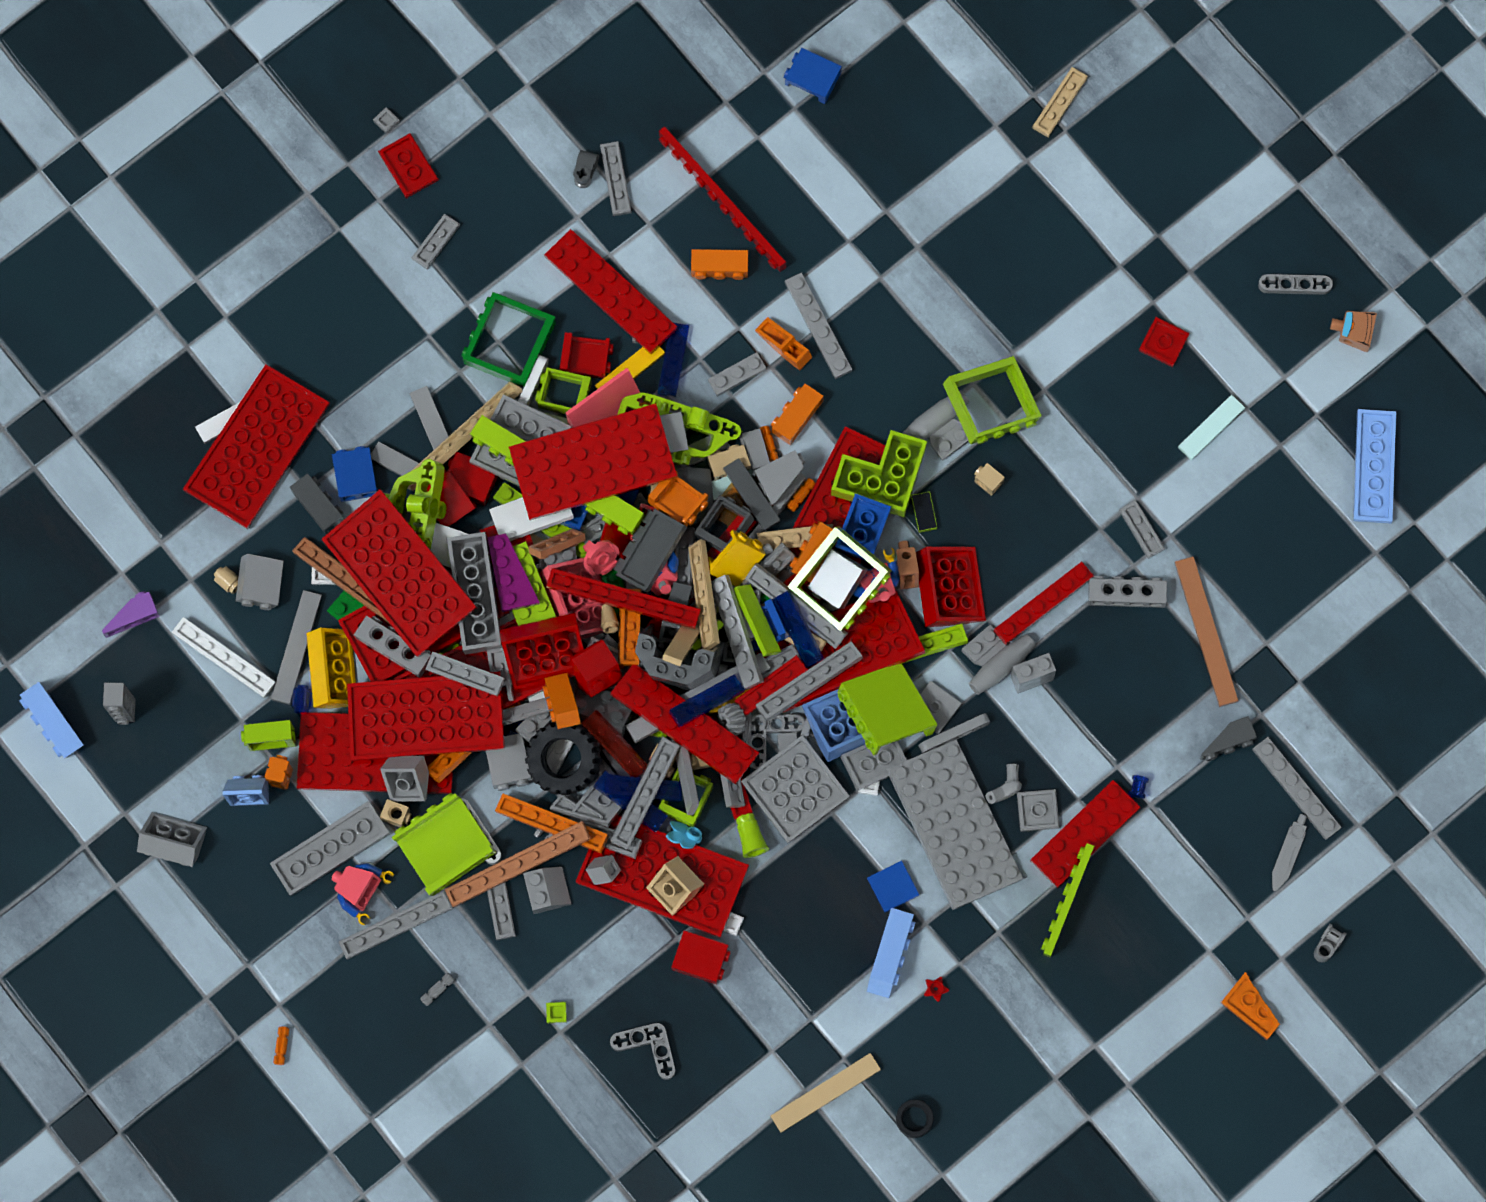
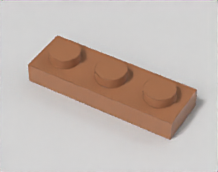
M570 529L529 546V554L536 556L538 559H546L549 555L560 553L566 548L575 547L578 543L586 541L585 533Z

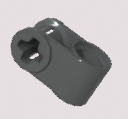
M583 150L579 151L573 172L574 182L577 187L587 188L590 185L598 164L599 154Z

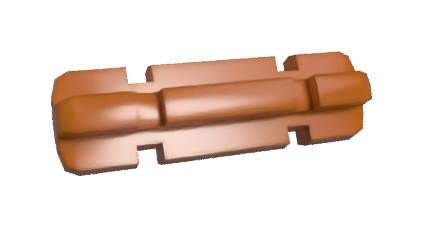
M769 426L760 427L769 461L772 462L778 459V455L775 452L776 448L772 435H770Z
M807 478L804 486H801L794 494L793 499H790L787 503L789 510L796 511L799 507L798 504L804 501L810 490L812 491L815 485L812 479Z
M281 1026L278 1028L279 1037H277L276 1056H274L273 1061L275 1065H284L285 1063L284 1055H286L289 1028Z

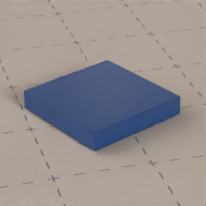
M902 861L867 878L884 913L919 896Z

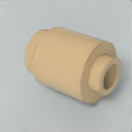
M227 566L218 568L214 573V581L226 592L235 594L239 577Z

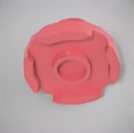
M589 540L583 546V549L587 552L584 558L585 570L594 577H597L596 575L598 574L603 576L609 573L617 564L615 559L617 554L619 555L620 553L618 547L609 540H602L596 544Z

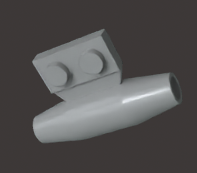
M960 390L959 392L964 400L965 405H967L969 403V400L966 397V395ZM949 397L940 400L917 417L902 433L922 440L929 437L931 447L942 461L969 441L960 421L954 419L957 414Z
M991 625L986 627L962 648V652L974 664L982 666L969 682L970 688L979 695L999 683L1012 672L1013 666L1022 663L1036 646L1033 639L1025 634L1005 646L994 632V628Z

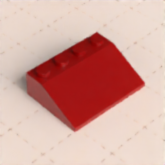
M924 547L917 551L919 587L925 627H944L986 621L975 547Z
M575 613L500 630L501 643L514 690L545 683L544 678L564 673L568 674V678L575 676L570 657L584 650Z

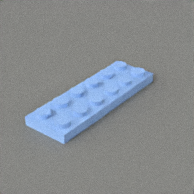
M1357 410L1353 521L1392 523L1396 411Z

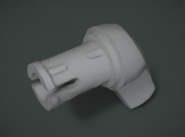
M1007 764V781L1000 787L986 793V799L990 804L1003 801L1021 789L1022 783L1019 781L1018 764Z

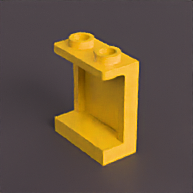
M732 530L730 532L732 536L730 543L716 559L708 556V563L711 575L717 578L729 575L732 585L739 586L752 567L759 563L766 554L762 548L763 544L759 540L751 539L741 531Z

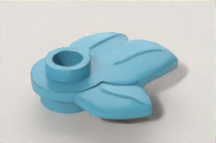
M670 821L673 831L666 834V838L676 844L680 843L681 847L685 849L694 848L695 844L701 842L702 832L698 828L688 827L681 822Z

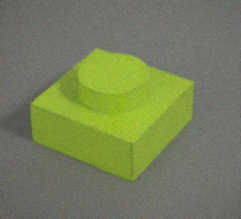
M566 1002L546 1003L547 1023H567Z

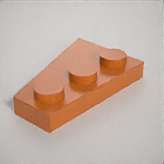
M1246 972L1221 1001L1223 1006L1266 1040L1280 1025Z

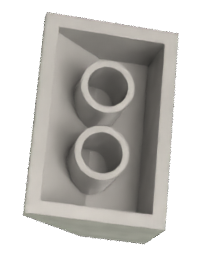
M151 812L139 833L137 852L193 867L199 856L207 827Z

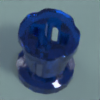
M1132 775L1133 783L1128 795L1144 799L1146 797L1144 794L1146 783L1149 782V778Z

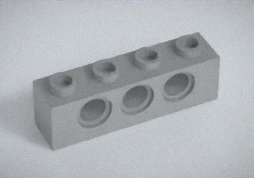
M1094 576L1093 579H1089L1088 605L1165 608L1167 603V581H1162L1161 578L1143 580L1141 577H1133L1131 580H1124L1123 577L1104 579L1105 577ZM1110 587L1112 588L1113 593L1106 594L1104 593L1103 588ZM1126 587L1130 588L1132 590V594L1126 595L1123 593L1122 589ZM1144 588H1148L1151 590L1152 594L1146 596L1142 593L1141 590Z
M366 616L354 633L355 638L421 678L426 671L431 652L427 650L420 657L415 655L412 659H406V654L412 650L397 635L398 633L391 626L388 628L381 625L383 622L374 616L372 618ZM376 632H383L382 638L374 639ZM392 642H399L398 648L390 649Z
M104 683L103 706L110 716L120 725H128L129 722H134L136 699L124 683Z

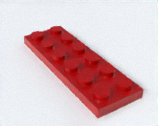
M1112 780L1030 861L1058 888L1070 877L1074 864L1079 865L1080 859H1077L1081 846L1086 847L1087 843L1093 845L1094 848L1091 853L1093 855L1140 809V806Z

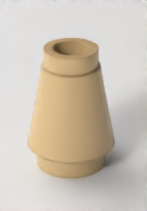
M602 605L601 629H603L604 633L618 631L620 624L613 606Z

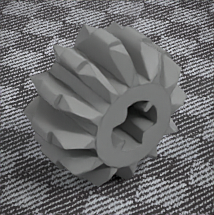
M725 704V706L718 709V715H716L718 724L735 736L745 731V725H747L745 721L746 716L743 714L744 710L740 708L739 704Z

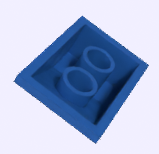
M855 493L842 529L875 555L891 506ZM839 538L835 549L846 555L866 561Z

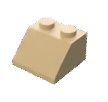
M677 856L663 865L646 888L673 916L699 892L704 883Z

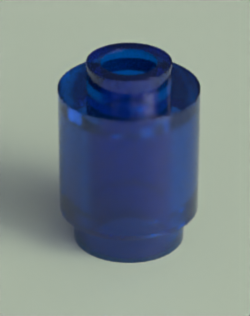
M297 685V688L293 689L292 698L294 713H309L312 705V690L307 685Z

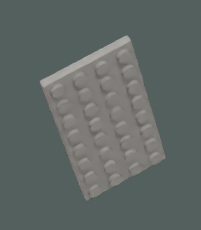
M957 739L886 770L952 910L1023 879Z

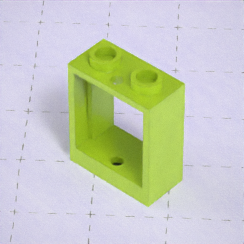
M547 367L546 372L541 375L540 384H542L541 391H537L535 401L538 402V408L566 414L571 409L570 407L545 402L551 378L581 385L576 403L578 404L589 395L592 384L591 377Z
M290 720L244 725V731H241V740L249 751L296 747L295 728Z
M677 768L658 807V812L689 827H694L713 789V783L706 776L701 775L698 777L694 775L695 784L705 788V792L693 816L687 815V813L668 805L680 780Z

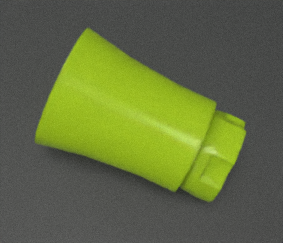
M748 813L739 816L736 822L743 857L752 858L766 853L769 847L763 838L754 814Z

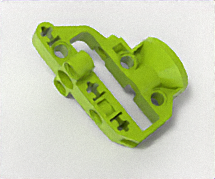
M638 393L624 397L618 414L625 413L626 408L635 410L648 406L647 404L639 406L640 402L637 399L643 397V401L650 403L649 405L657 404L659 415L672 414L669 411L679 409V412L682 413L684 428L711 436L709 447L706 451L688 446V450L671 453L673 463L679 466L680 464L689 466L691 457L704 458L710 456L727 441L735 440L741 434L740 426L730 420L710 414L709 411L698 407H689L648 393ZM710 421L717 423L718 428L716 431H712L709 428ZM722 428H724V429L733 428V431L735 432V434L729 436L730 433H729L728 431H725V430H724V431H722V433H720V432H721Z
M426 459L420 467L399 477L395 481L391 493H385V495L402 514L407 488L411 484H416L415 495L410 494L406 502L407 511L411 512L409 524L431 550L436 519H443L446 514V504L440 501L444 481V466L440 462ZM431 484L430 490L427 491V487Z

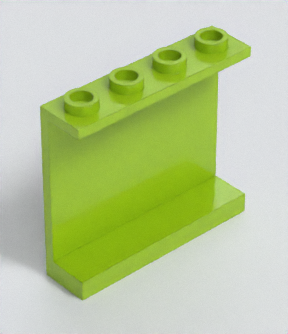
M902 663L842 682L838 689L839 700L843 702L848 716L853 719L858 733L864 738L865 745L871 750L873 756L877 755L881 746L914 734L924 732L925 736L932 735L938 725Z
M450 793L442 799V803L432 805L426 810V814L416 816L410 821V825L400 827L394 832L395 835L391 837L398 843L426 886L425 890L430 896L436 895L497 853L461 797L456 793Z

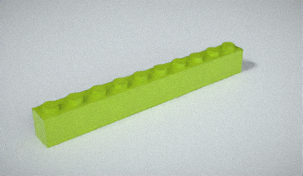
M481 415L470 433L473 438L472 442L480 447L483 445L489 448L488 451L497 457L499 454L505 457L504 461L513 467L514 464L509 446L526 442ZM617 496L584 505L587 512L594 516L596 513L602 516L601 520L608 525L612 523L617 525V530L625 535H628V533L634 535L645 516L643 512Z

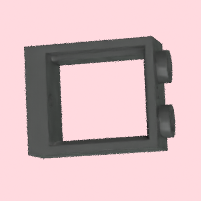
M719 495L694 532L699 540H705L706 544L719 552L724 550L732 540V537L728 543H725L708 531L724 508L744 519L737 528V532L746 533L754 521L750 509L745 506L739 507L732 498L728 496L724 498Z

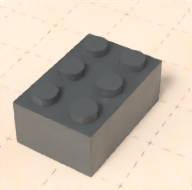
M579 689L575 696V702L578 708L580 724L593 733L622 742L627 732L626 725L633 721L636 713L611 696V691L605 689L590 697Z

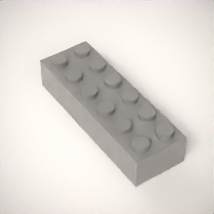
M485 532L447 538L452 577L478 607L459 623L463 652L467 655L503 648L487 535Z

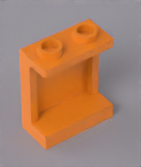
M679 477L659 482L648 496V503L686 527L688 525L691 526L697 519L696 515L698 512H703L709 504L707 502L708 494H701Z

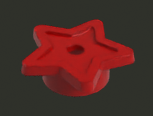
M942 977L934 981L928 979L925 981L928 989L924 996H933L937 1002L940 1001L942 994L949 991L947 987L943 986Z

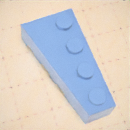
M41 682L36 683L20 694L22 698L19 700L25 710L29 708L33 713L30 716L36 725L40 724L44 731L41 733L46 740H52L55 745L53 750L58 757L63 756L66 758L84 746L50 695L45 691Z
M891 908L870 975L867 992L889 998L893 985L897 986L900 974H897L898 967L902 968L905 959L902 953L903 950H908L910 939H907L908 933H913L916 923L912 921L914 914Z

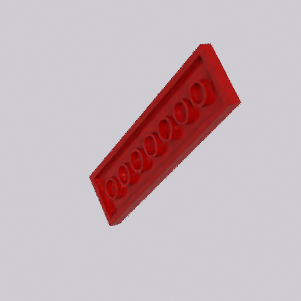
M571 229L544 254L548 261L648 353L652 354L678 329L670 319Z
M632 665L610 693L615 699L734 784H737L759 755L758 751L664 684L653 680L647 672L637 665Z

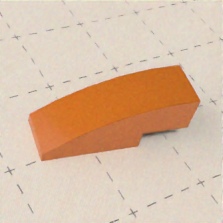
M769 317L755 329L756 333L799 371L812 358L810 351L796 341L793 335Z

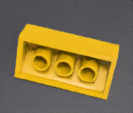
M321 627L306 633L313 707L323 709L348 707L347 684L356 683L353 648L342 629Z

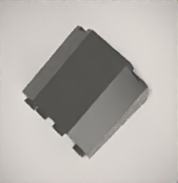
M649 624L639 633L635 653L653 680H657L668 687L690 691L718 675L725 642L721 641L712 650H698L694 654L692 665L682 663L681 666H677L654 656L657 644L652 634L655 624Z

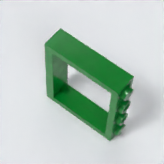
M493 292L491 297L488 296L485 301L484 307L486 308L484 313L479 314L477 319L478 326L476 330H472L469 337L470 344L464 348L461 357H463L465 365L524 388L538 356L542 355L556 324V318L553 315ZM496 302L545 321L521 376L472 357Z

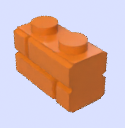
M276 755V757H270L265 779L272 787L288 789L289 778H291L293 772L290 762L287 761L285 756Z

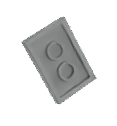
M898 741L881 746L877 755L874 756L871 750L866 745H863L840 757L857 791L888 778L889 775L886 771L888 768L907 761Z

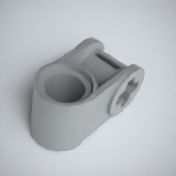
M1329 924L1314 950L1315 959L1319 962H1327L1342 943L1346 933H1341L1333 928L1332 924ZM1325 948L1328 951V956H1322L1319 949Z

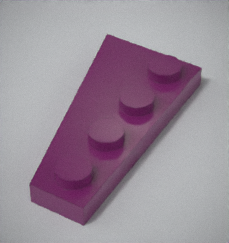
M507 534L487 537L502 612L539 605L540 602Z

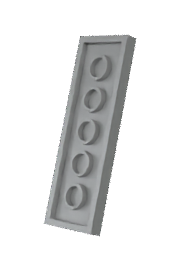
M367 801L272 861L270 865L289 895L293 896L390 833L371 803Z

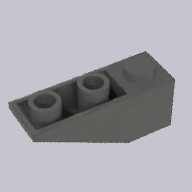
M673 582L669 601L689 606L693 586ZM662 620L658 641L671 643L681 625Z
M1249 716L1230 722L1201 754L1200 760L1206 759V761H1211L1223 752L1227 755L1236 751L1235 748L1237 747L1247 748L1252 746L1257 736Z

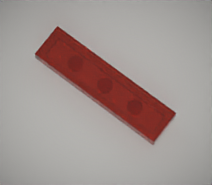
M597 709L582 722L586 729L633 780L646 770L648 766L646 762Z

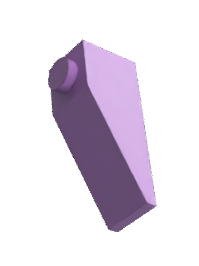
M143 591L137 593L134 598L130 599L102 630L104 636L108 638L160 617L150 592L146 593Z

